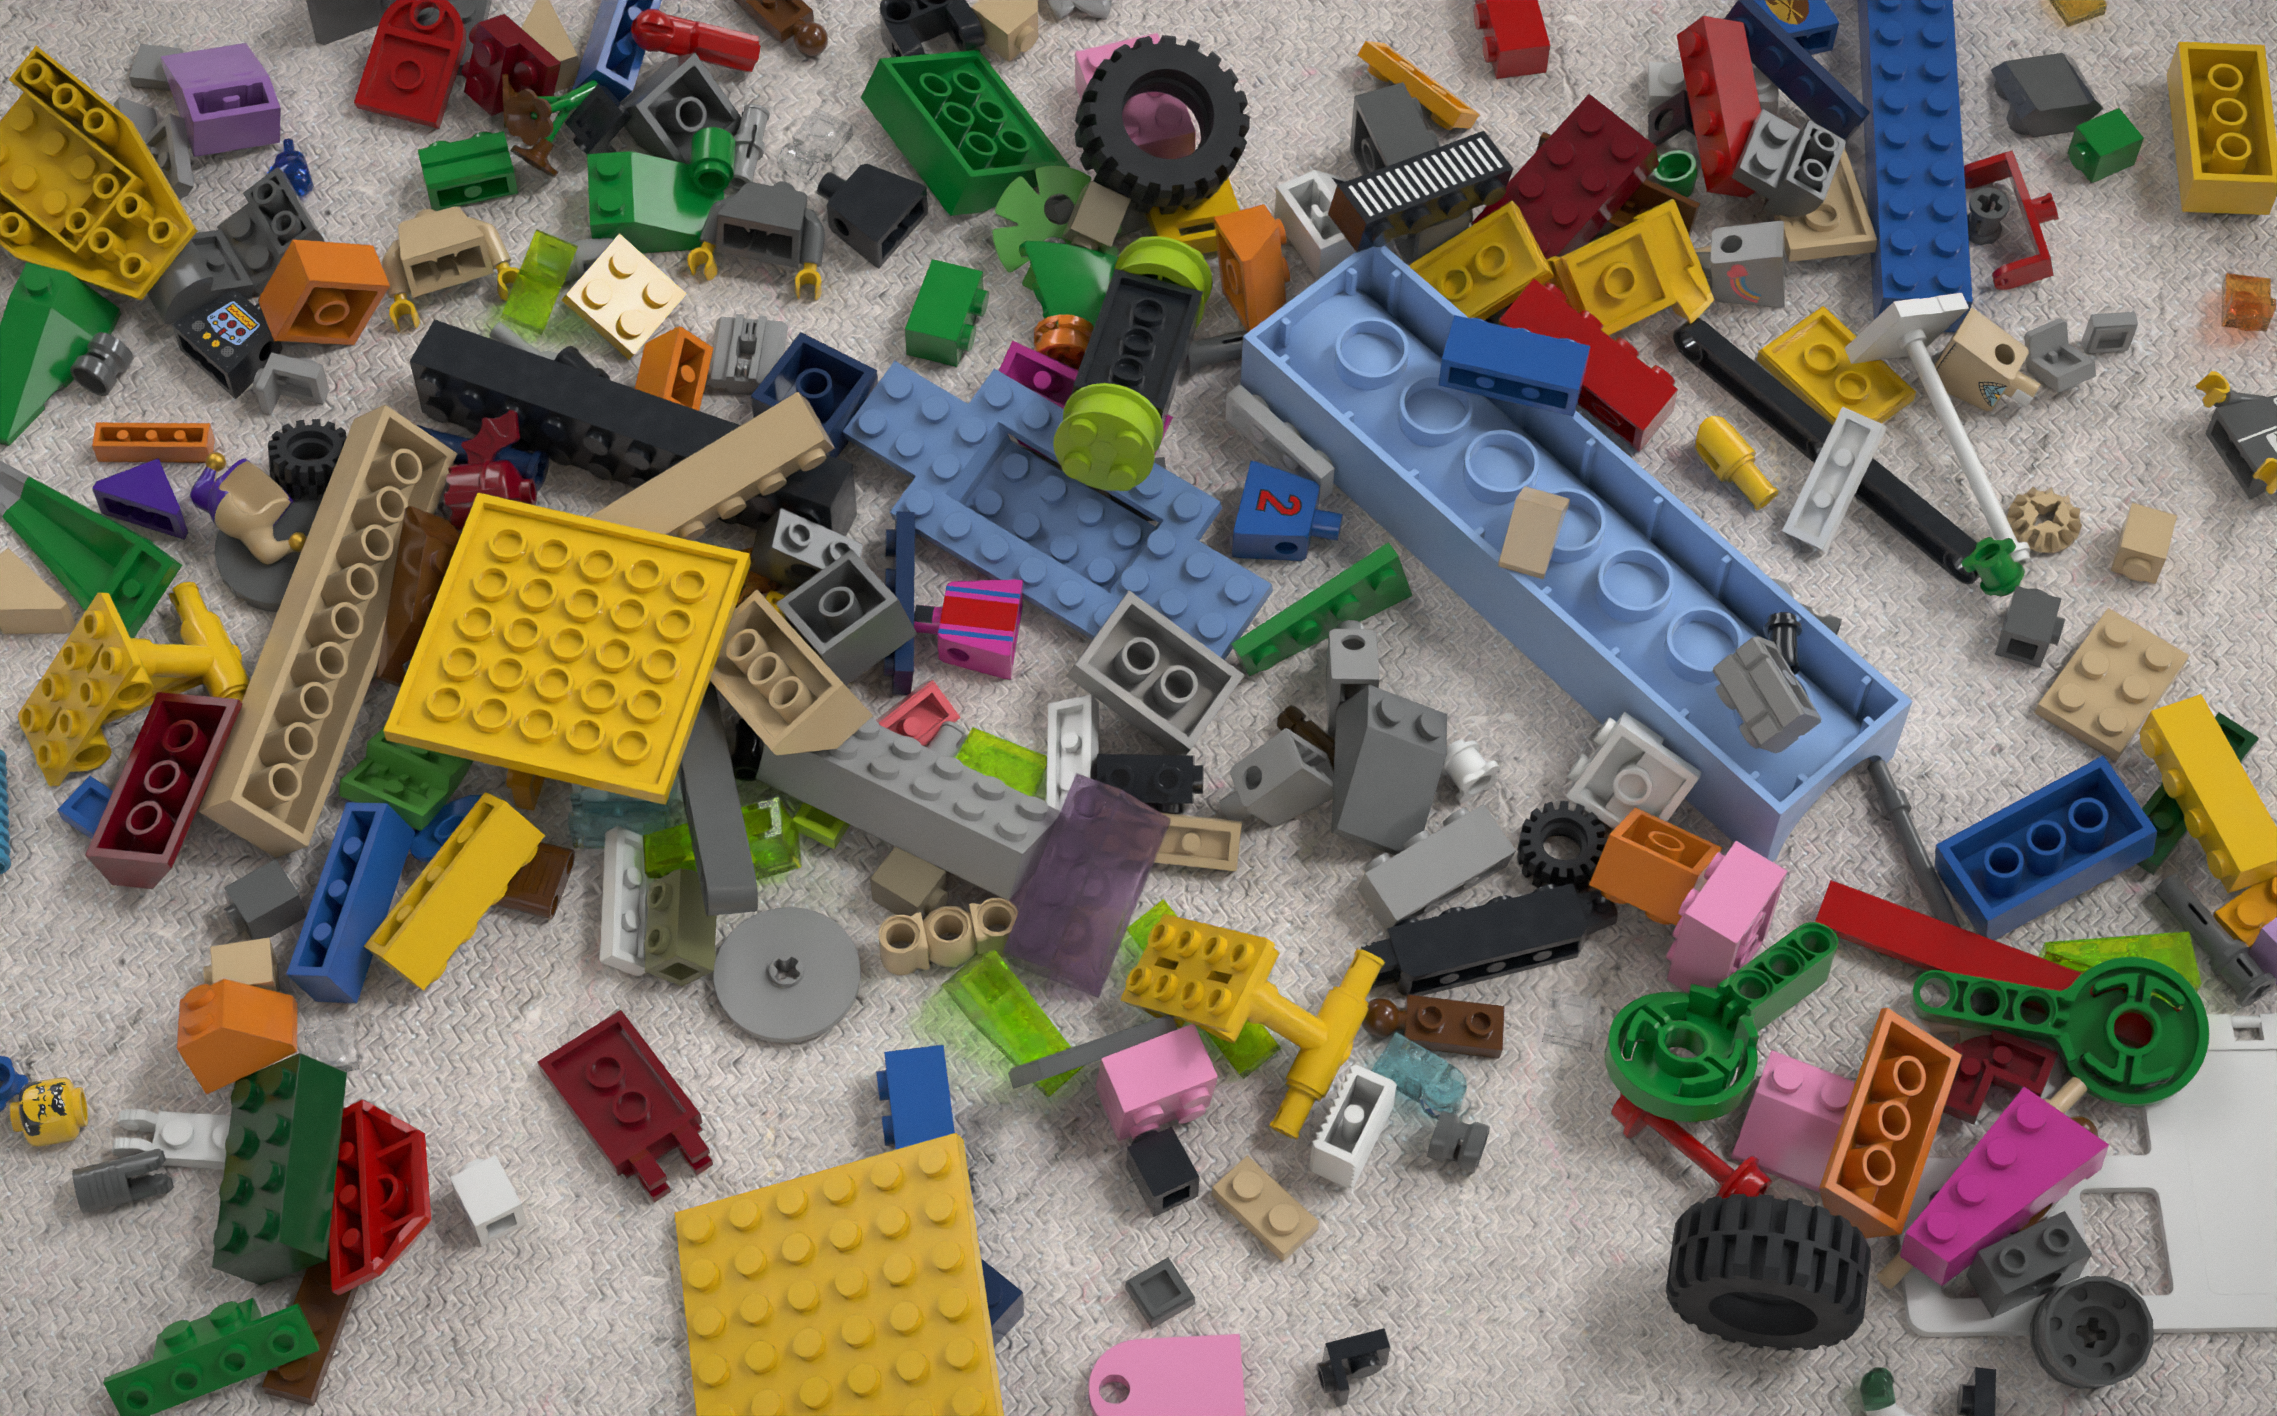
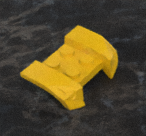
M1674 199L1634 217L1635 222L1562 257L1553 256L1546 259L1555 276L1547 282L1559 288L1568 298L1566 303L1580 313L1582 310H1586L1593 314L1603 324L1601 330L1608 336L1669 306L1672 307L1675 314L1686 319L1691 324L1714 301L1708 281Z

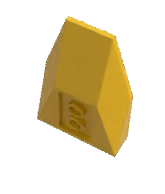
M36 45L8 79L21 89L23 93L0 121V245L21 261L66 271L81 281L141 301L198 230L134 123Z

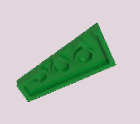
M1389 542L1231 643L1240 664L1250 677L1260 671L1268 670L1278 662L1329 638V631L1336 629L1343 621L1355 620L1361 622L1413 596L1398 554Z

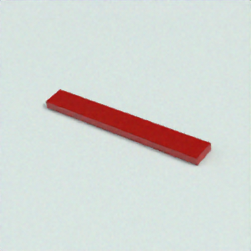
M1830 880L1815 920L1816 923H1821L1831 928L1837 937L1927 971L1940 970L2057 991L2067 989L2083 974ZM2091 987L2090 994L2094 998L2103 993L2114 990H2123V993L2125 994V989L2121 987L2108 989L2097 995H2094V993L2092 992L2093 987ZM2029 1001L2021 1005L2046 1015L2045 1009L2037 1002ZM2171 1006L2176 1012L2181 1010ZM2125 1013L2119 1016L2114 1023V1034L2120 1043L2138 1049L2146 1046L2151 1040V1026L2139 1014Z

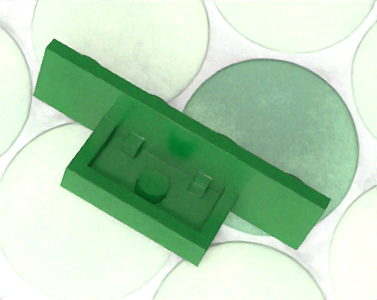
M254 1298L240 1303L230 1301L219 1305L209 1315L191 1322L188 1320L174 1322L167 1326L160 1334H157L152 1360L105 1377L103 1384L120 1416H150L319 1351V1344L299 1303L261 1317L262 1314Z

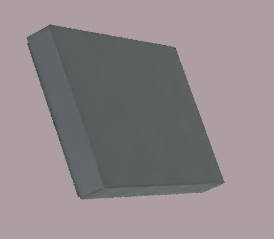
M1163 1016L1011 1068L1008 1075L1014 1089L1101 1060V1058L1175 1031L1177 1027L1173 1016Z

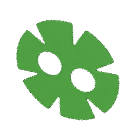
M1045 166L1035 169L1039 195L1022 176H1019L1006 188L997 203L995 213L1018 225L993 229L992 234L998 257L1009 273L1029 261L1028 257H1021L1019 253V245L1026 240L1044 241L1050 237H1057L1071 245L1072 241L1062 237L1067 223L1057 225L1049 221L1044 212V205L1050 196L1063 194L1072 200L1075 207L1081 190L1092 180L1091 176L1070 167ZM1120 225V227H1119L1117 233H1120V232H1121V225ZM1111 246L1105 253L1117 256L1119 249ZM1030 264L1022 285L1033 291L1032 284L1036 281V277Z

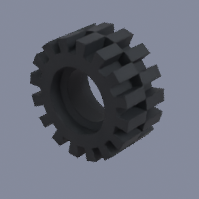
M303 419L296 421L295 428L289 423L282 426V433L275 431L272 434V440L268 442L270 477L288 494L293 491L294 499L301 500L303 494H309V501L318 500L317 494H325L346 441V431L342 427L335 430V423L329 421L325 426H321L320 419H312V425H305Z
M1560 801L1559 809L1555 810L1553 803L1549 802L1544 804L1542 813L1536 808L1531 812L1530 820L1525 819L1519 838L1517 860L1518 865L1523 864L1522 874L1525 878L1532 874L1534 875L1532 885L1539 888L1545 882L1557 886L1573 883V885L1577 886L1579 892L1587 888L1588 880L1591 881L1607 838H1604L1606 830L1603 824L1596 826L1598 817L1593 812L1586 817L1583 816L1585 806L1577 803L1575 810L1572 811L1568 810L1569 801ZM1565 836L1578 843L1580 853L1574 859H1556L1546 853L1543 844L1549 837Z

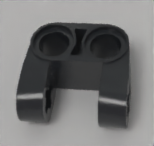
M882 0L880 3L881 37L891 57L925 55L921 43L947 32L960 51H970L985 43L981 24L966 0Z

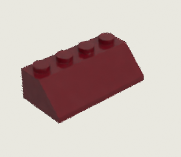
M157 692L85 854L112 885L154 889L172 869L243 705L239 699Z

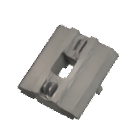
M736 314V318L720 317L716 322L712 346L714 349L706 384L714 388H728V393L752 395L784 354L788 325L783 321L767 320L766 316H759L758 319H746L744 314ZM740 353L755 354L751 360L738 359L740 358Z

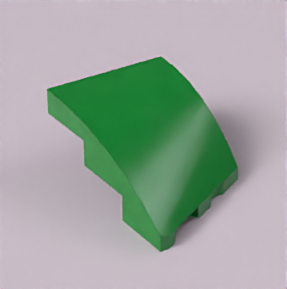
M1026 240L1019 245L1021 257L1029 258L1036 277L1032 288L1036 299L1042 306L1043 318L1055 315H1074L1084 318L1094 327L1106 296L1109 282L1115 271L1118 257L1093 249L1045 241Z

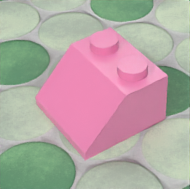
M1771 1050L1731 1159L1743 1163L1750 1156L1754 1155L1759 1159L1758 1167L1760 1170L1820 1193L1819 1186L1856 1082Z

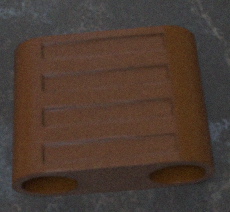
M540 842L537 845L538 850L534 858L527 865L520 867L509 881L505 895L495 906L553 919L574 865L575 851Z

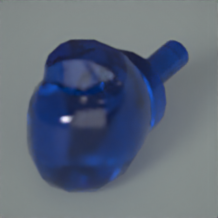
M287 138L283 141L284 152L276 156L275 163L270 167L267 174L279 167L286 174L299 198H302L313 191L314 185L306 157L303 153L296 151L294 141Z

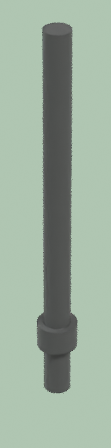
M1884 760L1871 763L1867 769L1880 795L1877 801L1885 820L1892 822L1935 919L1961 928L1909 815L1912 808L1905 792L1900 789L1898 790ZM1977 993L1971 997L1979 1015L1988 1016L1997 1011V1005L1990 995Z

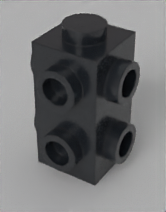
M1097 754L1096 802H1107V807L1136 810V803H1155V812L1184 813V804H1193L1194 794H1203L1204 765H1195V755Z

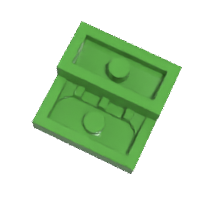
M384 726L367 742L366 757L340 780L339 796L355 803H387L410 827L422 831L453 795L474 760L387 741L383 731Z

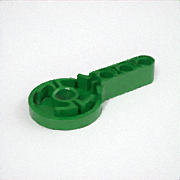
M1804 923L1717 985V988L1691 984L1689 993H1653L1642 996L1627 1004L1614 1018L1605 1047L1606 1068L1616 1088L1639 1108L1653 1115L1674 1121H1707L1724 1116L1736 1109L1747 1097L1753 1083L1758 1063L1756 1048L1759 1039L1758 1032L1827 981L1838 946L1836 933L1821 923ZM1635 1042H1637V1045H1636V1047H1635V1049H1634V1052H1633L1634 1044H1635ZM1667 1048H1683L1689 1050L1697 1057H1678ZM1632 1052H1633V1056H1632V1060H1631V1061H1625V1060L1623 1059V1057H1624L1625 1059H1631V1055H1632ZM1737 1067H1738V1072H1737V1075H1736V1080L1734 1081L1733 1085L1730 1086V1083L1732 1082V1080H1733V1078H1734V1076H1735V1073H1736V1069H1737Z
M2120 957L2099 963L2081 974L2070 987L2062 991L1940 970H1930L1917 978L1910 994L1911 1008L1923 1020L1988 1032L1992 1030L2003 1031L2017 1037L2049 1043L2057 1050L2063 1066L2070 1077H2076L2086 1085L2087 1093L2103 1102L2121 1107L2151 1106L2176 1095L2199 1071L2209 1045L2210 1033L2207 1013L2194 987L2171 967L2142 957ZM1927 985H1938L1946 992L1947 1003L1941 1007H1930L1921 999L1920 990ZM2091 987H2093L2092 992L2094 993V995H2097L2108 989L2123 987L2125 989V994L2123 993V990H2114L2103 993L2094 998L2090 994ZM1977 993H1986L1995 1000L1997 1011L1990 1016L1978 1015L1971 1008L1970 998ZM2151 993H2156L2162 996L2167 1001H2169L2176 1009L2182 1006V1010L2176 1012L2167 1002H2165L2164 1000L2155 995L2151 996ZM2029 1001L2039 1003L2046 1011V1021L2038 1025L2027 1023L2020 1014V1006ZM2125 1013H2136L2143 1016L2151 1026L2152 1036L2150 1042L2138 1049L2123 1046L2114 1034L2116 1019ZM2084 1055L2081 1060L2083 1065L2087 1069L2092 1070L2096 1075H2098L2105 1081L2112 1083L2111 1086L2102 1082L2100 1079L2095 1077L2091 1072L2087 1071L2080 1063V1056ZM2172 1076V1078L2166 1083L2158 1084L2147 1089L2135 1090V1088L2153 1085L2157 1082H2164Z

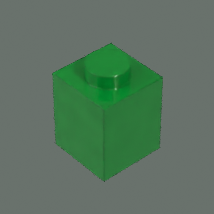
M2116 108L2076 126L2067 154L2073 166L2077 170H2081L2092 184L2135 165L2144 137L2120 108Z

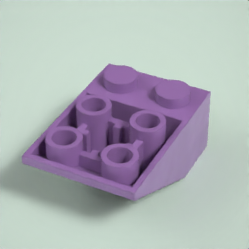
M247 43L161 56V63L180 117L184 118L186 135L194 157L280 143L281 107L268 73Z

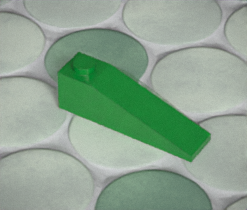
M27 262L9 296L0 323V444L10 446L45 410L44 403L61 386L67 388L74 380L70 372L73 363L79 356L87 354L88 343L96 333L103 332L111 335L121 316L120 308L69 272Z

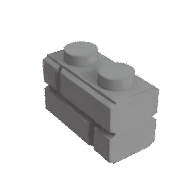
M1759 636L1752 637L1736 649L1734 654L1728 655L1713 667L1712 671L1720 682L1715 688L1719 698L1728 708L1737 710L1744 721L1739 726L1740 732L1755 749L1761 748L1773 753L1782 752L1797 741L1799 736L1805 735L1821 723L1820 715L1774 642Z

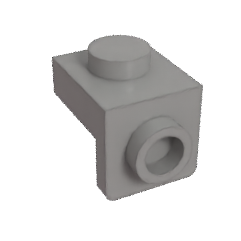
M2062 319L2053 320L2025 334V346L2029 351L2026 357L2027 371L2056 392L2070 390L2078 384L2096 377L2095 361L2068 343L2067 323Z
M272 352L265 367L257 371L253 382V392L257 395L261 411L267 414L273 413L280 395L323 405L330 391L323 365L317 364L309 358H293Z

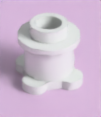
M1458 740L1450 744L1446 749V758L1441 772L1442 775H1449L1459 788L1456 798L1460 803H1465L1478 793L1488 790L1498 780L1496 772L1500 769V766L1495 760L1487 763L1479 753V744L1473 740L1468 742Z

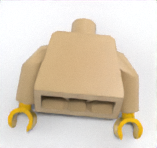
M450 207L437 212L433 209H423L416 214L415 218L401 222L398 225L399 239L392 242L382 260V267L390 284L387 290L389 298H394V303L389 309V315L398 332H400L398 320L402 315L410 314L415 328H418L420 324V318L414 304L407 299V296L410 294L412 298L493 274V269L498 271L497 292L501 299L508 301V290L505 285L507 283L516 284L519 287L520 293L522 295L524 293L523 273L519 269L509 266L508 263L511 262V258L497 229L490 223L472 217L469 218L459 207Z

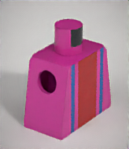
M1023 580L952 581L946 585L943 607L916 605L914 629L916 633L938 635V657L942 662L1011 680L1023 610Z

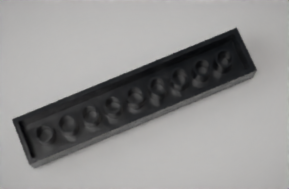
M435 319L410 359L422 413L432 420L440 423L450 422L466 428L474 435H478L482 428L483 418H499L509 410H514L518 416L520 438L516 443L512 444L513 448L522 451H544L548 453L549 458L559 465H573L589 471L599 479H612L630 485L633 489L638 488L741 426ZM826 455V460L819 466L808 471L799 469L786 477V484L779 490L768 495L759 493L745 502L746 508L737 515L728 519H721V517L717 519L727 524L738 523L758 530L782 508L846 536L857 516L853 464Z

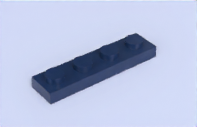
M1738 0L1724 19L1744 23L1751 62L1814 123L1848 141L1870 114V111L1754 0Z
M896 511L895 528L886 529L885 557H893V569H885L884 584L899 599L914 627L915 512ZM914 637L884 658L883 675L892 676V695H908L911 693L914 674Z

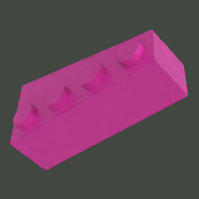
M2023 1087L1905 1232L1900 1257L1943 1286L1969 1267L1978 1251L1999 1242L2011 1232H2017L2029 1223L2031 1217L2049 1204L2053 1205L2069 1193L2072 1187L2086 1178L2088 1180L2100 1171L2109 1144L2026 1087Z

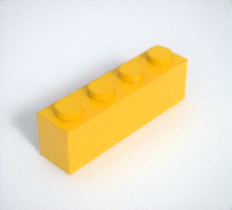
M2202 694L2151 710L2139 732L2142 749L2149 758H2153L2162 774L2165 791L2171 798H2175L2180 806L2189 834L2193 838L2198 839L2207 855V864L2212 875L2216 879L2221 880L2227 893L2277 877V826Z
M485 792L363 947L404 980L424 991L430 983L435 982L442 976L447 967L448 959L459 945L464 944L474 935L478 925L477 922L487 909L502 899L507 891L509 881L520 867L527 865L534 858L538 850L537 845L545 835L506 801Z

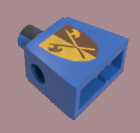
M1754 0L1810 55L1833 50L1839 21L1825 0Z

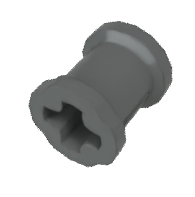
M1984 187L1972 194L1969 202L1971 212L1967 215L1969 241L1978 245L1993 244L1999 239L2002 232L2000 221L2006 217L2010 208L2007 196L2000 190ZM1995 201L1996 205L1994 210H1990L1992 202ZM1977 223H1981L1979 232L1976 231Z

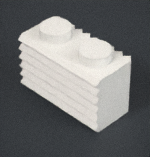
M1358 1065L1350 1066L1349 1074L1345 1076V1082L1341 1083V1090L1337 1091V1098L1333 1100V1105L1329 1108L1328 1115L1325 1116L1324 1124H1321L1320 1132L1316 1134V1140L1312 1141L1310 1168L1313 1173L1344 1187L1354 1188L1394 1107L1397 1084L1393 1080Z

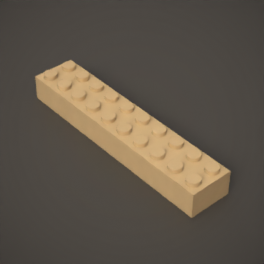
M386 404L353 420L242 700L243 705L198 811L275 858L306 848L310 843L379 661L405 508L413 506L431 514L435 513L446 484V477L449 474L448 467L453 466L457 455L452 449Z

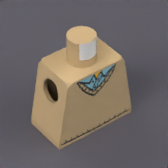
M1974 308L1970 309L1934 364L1948 394L1985 411H1992L2003 394L2027 407L2041 385L2019 371L2029 354L2027 347Z

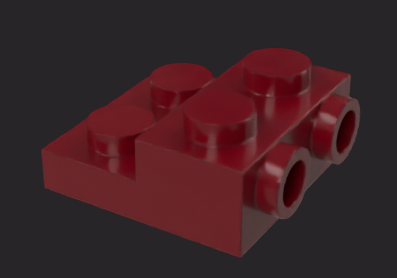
M506 14L481 21L471 29L469 41L474 44L471 58L464 63L461 71L462 75L466 78L464 93L490 116L504 112L502 74H508L510 85L515 92L530 89L537 96H554L561 62Z

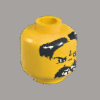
M66 1077L26 1083L20 1090L19 1101L10 1103V1118L14 1132L23 1131L28 1143L36 1147L75 1140L80 1133L81 1127H87L88 1107L83 1088H75L71 1080Z

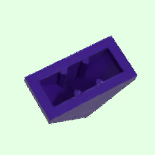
M159 458L96 481L92 488L101 514L185 540L189 533L180 506Z

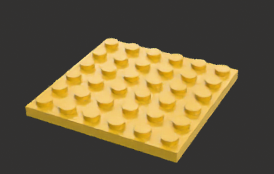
M477 493L383 730L386 740L666 805L751 564L750 554Z
M957 1133L674 1212L696 1416H1004L964 1140Z

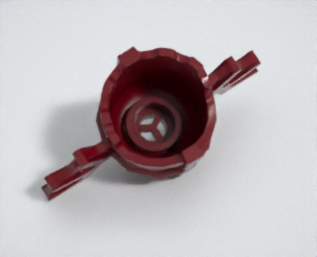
M509 410L499 418H483L482 428L478 435L472 440L461 443L462 448L468 455V464L448 467L449 474L446 477V482L450 488L444 493L445 505L451 508V523L456 526L460 533L463 531L477 493L536 505L537 492L534 480L532 478L523 479L517 468L508 460L494 461L497 453L516 443L520 438L518 416L514 410Z

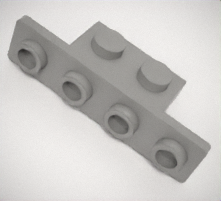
M119 97L114 102V107L134 123L179 200L188 196L194 187V175L191 170L189 140L186 135L184 118L169 113L157 124L156 111L153 108Z

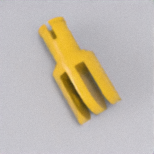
M1710 416L1704 419L1699 425L1696 435L1695 449L1698 455L1721 482L1733 481L1754 505L1753 507L1756 510L1767 506L1775 499L1779 490L1755 466V450L1723 417Z

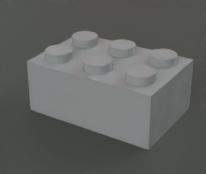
M1130 590L1119 602L1066 675L1070 680L1092 694L1096 699L1173 755H1186L1194 747L1244 676V674Z

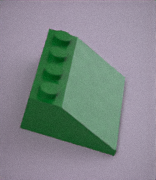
M979 50L880 58L860 97L872 112L874 118L888 133L897 148L907 158L919 177L926 183L950 216L981 213L996 207L1006 188L1019 176H1022L1032 188L1037 187L1036 168L1045 166L1070 167Z

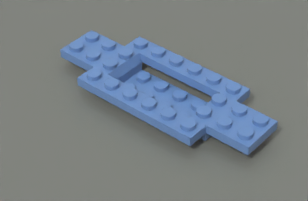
M894 361L842 431L845 439L913 479L890 511L893 520H896V511L915 512L916 534L992 580H1023L1022 594L1025 600L1091 640L1130 590L1225 660L1233 649L1231 643L1241 638L1273 592L1271 583L1199 541L1221 511V502L1160 465L1154 463L1149 476L1131 490H1105L1157 521V525L1154 526L1080 481L1068 477L1060 469L1012 442L1008 434L1059 463L1054 452L1053 440L1059 424L1063 421L1064 409L995 368L968 404L897 361Z

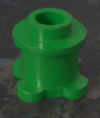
M1992 537L1984 538L1976 544V549L1973 553L1962 561V566L1966 572L1977 571L1981 578L1980 588L1986 595L1990 596L1996 595L2001 597L2013 593L2015 587L2020 585L2025 573L2023 566L2018 562H2014L2010 555L2016 548L2012 538L1994 540Z

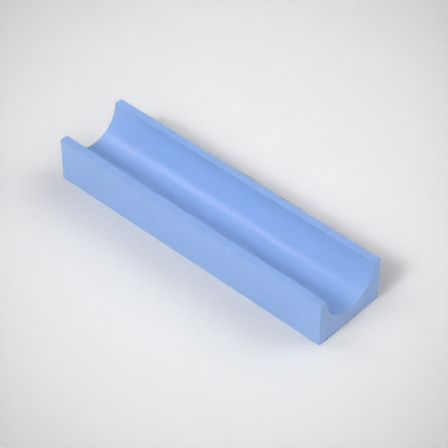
M1385 245L1382 247L1373 246L1358 253L1354 252L1243 336L1240 384L1252 395L1257 394L1262 397L1269 406L1270 411L1282 422L1292 424L1300 433L1301 438L1315 451L1320 450L1329 457L1335 468L1333 483L1602 725L1609 717L1617 722L1625 711L1663 737V746L1700 770L1699 780L1685 799L1734 843L1738 841L1768 860L1775 861L1783 844L1800 819L1816 800L1844 773L1866 758H1869L1872 762L1884 760L1888 763L1894 757L1913 701L1575 410L1573 417L1438 386L1441 360L1454 315L1468 317ZM1524 486L1570 499L1544 579L1498 567L1515 500ZM1788 612L1794 614L1802 626V633L1797 637L1800 671L1795 674V677L1822 720L1821 723L1805 735L1799 736L1798 740L1785 750L1773 753L1761 748L1755 749L1743 737L1739 726L1744 721L1736 709L1731 710L1719 698L1715 688L1720 682L1712 670L1715 665L1728 655L1734 654L1736 649L1752 637L1759 636L1769 640L1763 632V626L1768 622V617L1774 613Z

